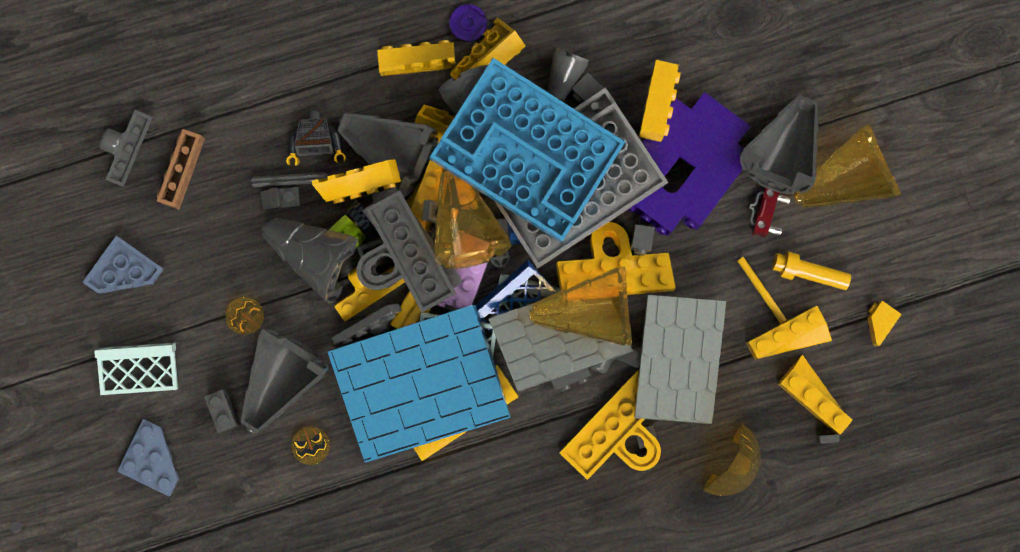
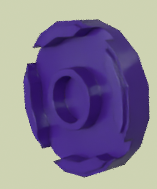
M473 4L461 5L452 12L449 26L452 34L458 40L473 42L483 36L487 29V19L485 13L479 7Z

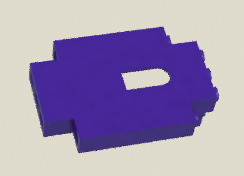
M705 92L692 109L676 98L670 105V107H673L671 119L667 118L666 124L670 125L668 135L663 136L662 142L644 139L642 142L664 177L679 157L695 168L677 192L669 193L661 187L628 209L630 212L637 213L643 222L652 224L661 235L669 236L681 219L687 227L697 230L743 170L740 163V155L744 148L738 143L751 126Z

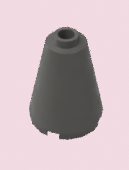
M555 47L547 92L559 100H565L589 65L590 60Z

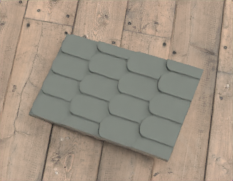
M560 294L489 318L517 391L525 390L633 352L610 296L562 301Z
M647 295L634 418L712 424L726 301Z

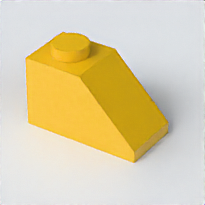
M884 301L874 302L868 310L870 314L867 318L874 346L881 345L901 316V313Z

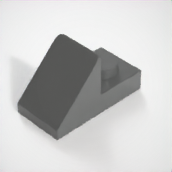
M275 187L261 191L263 211L301 207L299 187L284 189Z

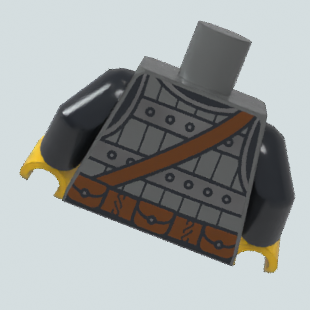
M309 112L308 119L300 120L298 127H295L288 138V152L290 156L286 160L287 164L291 165V158H295V166H297L300 162L297 156L334 154V151H336L334 160L337 162L336 157L341 154L345 162L346 156L341 152L343 147L340 134L333 125L327 123V119L320 118L319 112Z

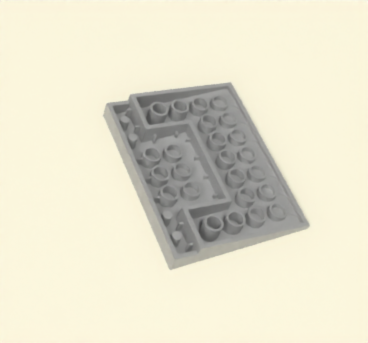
M606 87L574 109L619 137L625 143L563 242L560 243L495 201L537 268H540L668 183Z

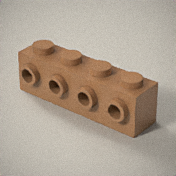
M182 129V132L177 137L175 151L171 154L169 168L164 173V182L158 190L157 202L180 210L205 141L203 136Z

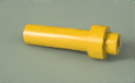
M787 251L785 255L776 253L773 259L772 270L779 271L780 277L789 280L796 276L842 290H847L851 281V274L800 260V255Z

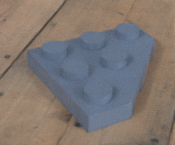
M115 236L83 283L99 294L153 285L164 268L119 236Z
M143 419L117 472L167 496H171L179 477L175 470L169 447L166 444L162 427Z

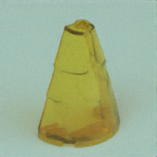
M870 124L861 127L821 166L818 165L816 167V180L809 191L802 194L800 191H796L793 195L797 204L802 203L803 207H815L894 198L902 193L882 155Z
M442 169L437 195L438 210L434 242L436 263L439 266L444 264L445 268H468L487 263L494 255L500 257L506 253L511 247L509 237L493 216V212L479 195L480 192L445 169Z
M625 267L614 268L567 290L562 289L533 303V309L529 310L530 321H534V324L537 326L622 346L632 345Z
M740 425L732 441L739 444L738 453L730 467L718 477L711 474L703 491L718 496L733 495L746 489L755 479L761 465V452L755 436L745 425Z

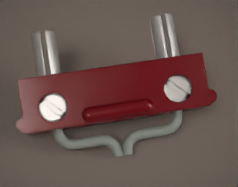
M765 187L763 191L758 192L755 202L751 203L749 207L752 210L750 222L754 225L752 235L766 237L769 232L781 235V228L771 226L777 201L789 204L791 198L780 195L779 192ZM762 194L755 222H753L755 209L752 206L757 205L759 196Z

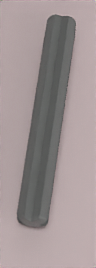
M320 172L254 176L251 178V184L253 187L312 184L313 180L327 178V174Z

